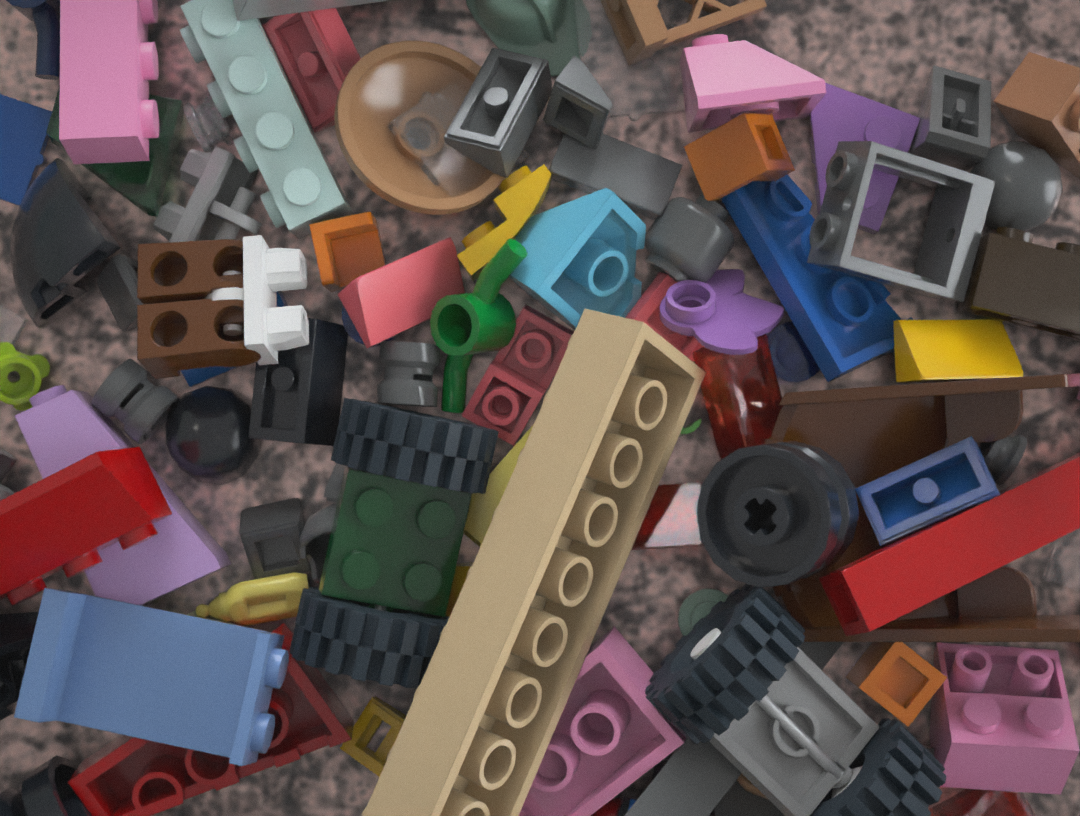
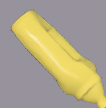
M292 572L239 582L232 585L227 592L219 593V596L215 597L209 605L199 604L196 607V615L200 618H206L210 615L213 618L224 621V623L233 622L237 625L246 626L297 617L302 590L310 587L308 575Z

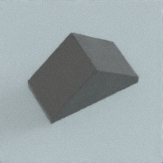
M933 65L917 116L921 119L908 153L963 171L969 170L987 157L991 144V81Z

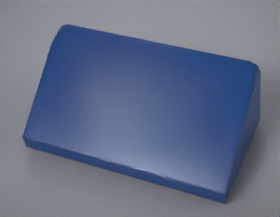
M972 436L855 489L881 547L1000 495L983 455Z

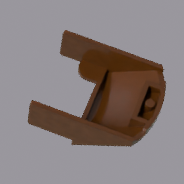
M1080 373L788 392L784 394L779 406L783 405L777 418L771 438H766L765 444L797 441L820 447L841 463L856 489L970 436L973 437L976 443L1006 439L1017 430L1022 421V390L1080 386ZM857 492L859 517L854 539L839 561L811 577L802 578L787 585L772 586L776 597L782 596L790 615L805 629L803 633L805 635L804 642H1080V615H1037L1036 595L1033 584L1024 573L1007 566H1002L871 632L846 636L819 578L882 548Z

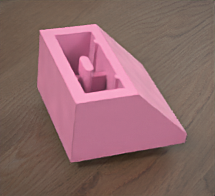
M936 642L933 667L947 677L931 698L930 744L932 747H935L934 757L944 766L945 770L943 773L946 775V782L940 787L1061 795L1080 749L1058 650Z

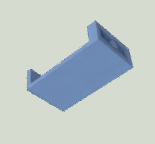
M44 588L14 718L38 723L61 721L229 757V764L244 766L257 762L258 754H265L271 744L275 727V716L268 714L273 688L280 689L284 682L289 662V651L282 649L284 635L69 590Z

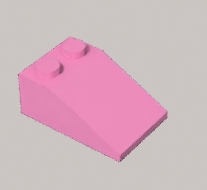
M615 626L590 646L519 816H591L684 744L687 737L646 698L645 690L651 684L649 680L653 672Z

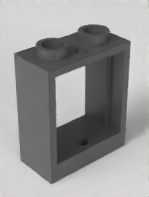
M838 141L836 153L831 157L826 168L825 179L827 187L820 214L814 220L810 230L809 240L811 249L807 263L930 298L964 302L996 181L873 141ZM873 169L936 188L914 273L851 256Z

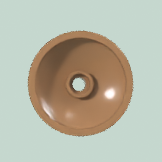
M417 40L386 44L363 56L352 67L342 83L334 113L335 130L341 151L358 178L369 189L386 201L403 209L422 214L443 215L457 213L470 209L487 199L505 177L491 172L447 145L444 141V135L481 67L470 58L449 47ZM406 140L417 142L422 151H417L410 147Z

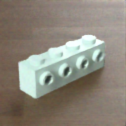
M191 0L181 5L180 7L189 23L188 26L180 29L181 35L197 64L207 60L216 79L207 84L208 91L221 116L226 118L233 114L242 136L234 139V144L249 173L259 169L269 188V191L261 194L260 197L275 227L279 228L286 224L288 230L300 239L311 234L309 224L352 214V209L259 18L237 21L232 0Z

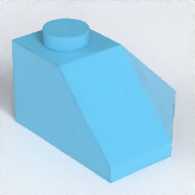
M608 188L532 216L514 239L525 247L527 256L509 278L573 330L576 329L584 309L625 318L641 297L642 282L635 278L637 250L645 248L646 224Z

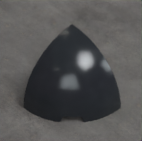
M59 158L51 162L36 177L25 193L18 208L11 234L10 259L15 287L26 312L36 327L39 328L88 291L79 280L121 248L86 203L91 199V196L64 161Z

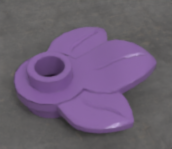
M724 269L717 270L707 283L697 280H684L670 286L666 296L660 303L659 315L661 322L668 329L684 336H694L705 348L724 354L743 355L757 350L758 342L756 337L770 332L777 326L784 316V307L743 293L745 282L743 270Z

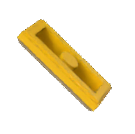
M993 319L893 321L896 382H943L1023 377L1021 363L1005 327L1000 321Z

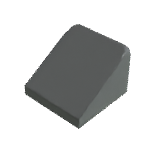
M575 55L554 82L543 121L588 147L596 149L601 141L613 103L586 65Z
M118 254L111 258L97 278V284L118 326L125 332L137 327V305H143V303L137 298L138 261L126 255Z
M299 498L282 500L242 510L239 534L254 579L292 572L303 573L311 571L309 560L307 558L306 560L300 559V535L306 521Z

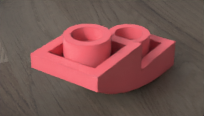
M525 305L516 319L513 338L507 346L499 350L495 359L490 363L461 416L478 426L499 431V438L515 446L555 377L567 350L569 339L574 331L532 307Z

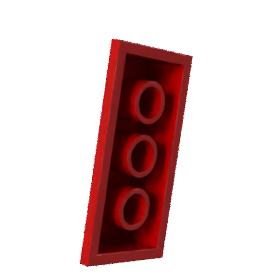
M140 447L95 452L0 500V600L8 597L12 606L42 593L44 588H47L43 579L62 569L66 577L70 578L102 563L103 560L98 551L118 541L124 551L158 535L154 523L172 515V512Z

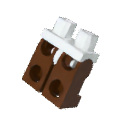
M262 235L243 237V241L220 239L138 244L137 298L143 305H137V360L155 379L178 377L180 376V370L213 366L240 367L255 362L259 365L278 364V351L308 345L309 322L304 307L302 305L277 307V291L306 289L307 262L302 251L291 248L270 249Z

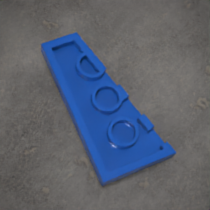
M788 174L776 181H752L721 198L827 382L895 351L893 321L902 319L885 300L891 295L887 288L877 282L807 263L811 249L809 240L810 230L815 220L809 213L812 202Z

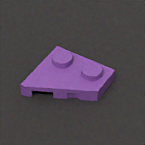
M825 83L826 94L809 114L812 135L809 138L811 158L815 165L817 180L815 184L817 213L820 214L827 187L825 179L826 168L831 157L836 153L838 141H873L908 153L921 118ZM873 169L858 229L873 235L879 232L898 181V176Z

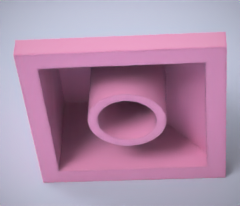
M724 34L707 35L692 40V47L683 48L679 59L688 133L714 130L742 113L772 115L775 122L807 118L826 94L824 79L746 40L729 42L728 36Z

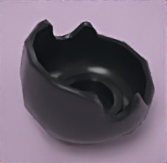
M204 386L184 393L173 404L172 411L168 413L165 425L166 445L178 467L193 479L202 483L222 485L244 476L257 459L261 448L259 439L248 438L251 417L250 405L233 390Z

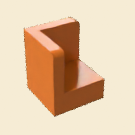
M742 113L684 146L704 198L708 201L719 200L752 181H776L795 171L772 115Z
M371 212L309 224L321 283L330 292L343 290L354 279L387 265L378 221Z
M872 642L846 676L849 681L908 727L947 678L903 642Z

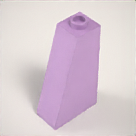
M64 385L55 386L32 396L29 399L32 408L15 415L43 479L95 452L135 447L110 417H105L91 405L93 398L88 392L77 390L67 392ZM150 464V469L167 501L172 515L154 523L158 535L123 551L118 541L98 551L103 562L84 571L95 596L144 605L231 565L229 557L223 548Z

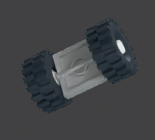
M745 584L741 590L736 589L731 592L726 601H719L711 608V612L704 619L701 618L693 626L694 628L687 636L683 635L675 644V650L665 656L660 663L662 667L654 672L649 680L651 684L646 687V698L693 744H698L700 741L702 743L709 741L785 816H930L929 805L937 803L942 795L939 787L946 782V775L943 773L945 770L944 766L896 719L891 721L889 718L881 719L877 725L798 647L804 642L805 635L803 633L805 629L764 588Z

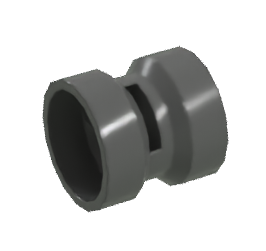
M400 341L381 342L379 361L385 366L384 379L377 384L376 403L437 407L438 388L433 383V370L440 365L441 349L436 344Z
M128 359L106 378L95 393L91 405L105 417L115 416L124 423V432L138 444H142L152 437L167 421L168 413L172 411L173 404L179 397L166 386H155L147 379V370L133 359Z

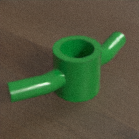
M508 239L482 269L472 293L446 295L436 303L432 310L430 319L431 335L436 345L444 353L448 354L443 373L442 411L462 413L465 410L468 368L474 354L501 350L509 344L514 336L516 328L515 312L511 303L499 293L501 285L527 256L525 247L514 239Z

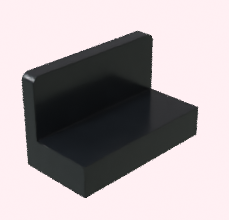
M308 318V345L278 351V364L259 365L256 362L248 438L334 446L340 419L348 327L346 325Z

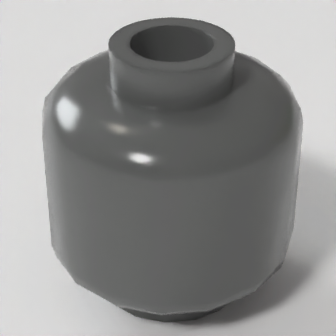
M700 194L695 202L684 197L672 198L668 202L663 215L657 217L646 232L645 247L650 254L645 261L656 272L668 274L676 282L697 280L707 283L735 244L734 235L725 224L730 214L717 202L706 200L703 194Z

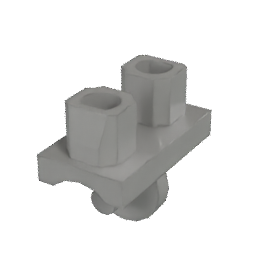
M215 146L212 153L193 149L189 150L180 168V179L194 186L195 189L186 208L171 201L163 205L153 224L154 229L168 239L169 242L235 239L240 229L257 235L262 224L247 216V213L257 195L249 190L258 170L249 173L241 160L237 159L232 153Z

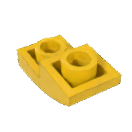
M545 164L533 172L530 171L528 166H523L505 178L498 186L502 194L493 199L495 209L504 220V223L495 227L492 221H488L462 239L461 242L466 249L459 253L457 258L472 281L478 278L482 269L508 239H515L530 218L537 214L551 185V173Z

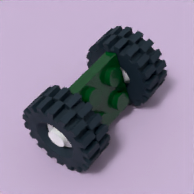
M344 398L331 461L347 465L344 470L319 588L309 587L302 590L289 654H292L294 659L305 661L306 665L313 668H325V672L349 675L351 679L364 682L365 680L377 681L380 685L393 686V684H399L405 688L417 689L438 645L441 632L449 619V616H446L471 496L472 493H486L499 431L412 410Z

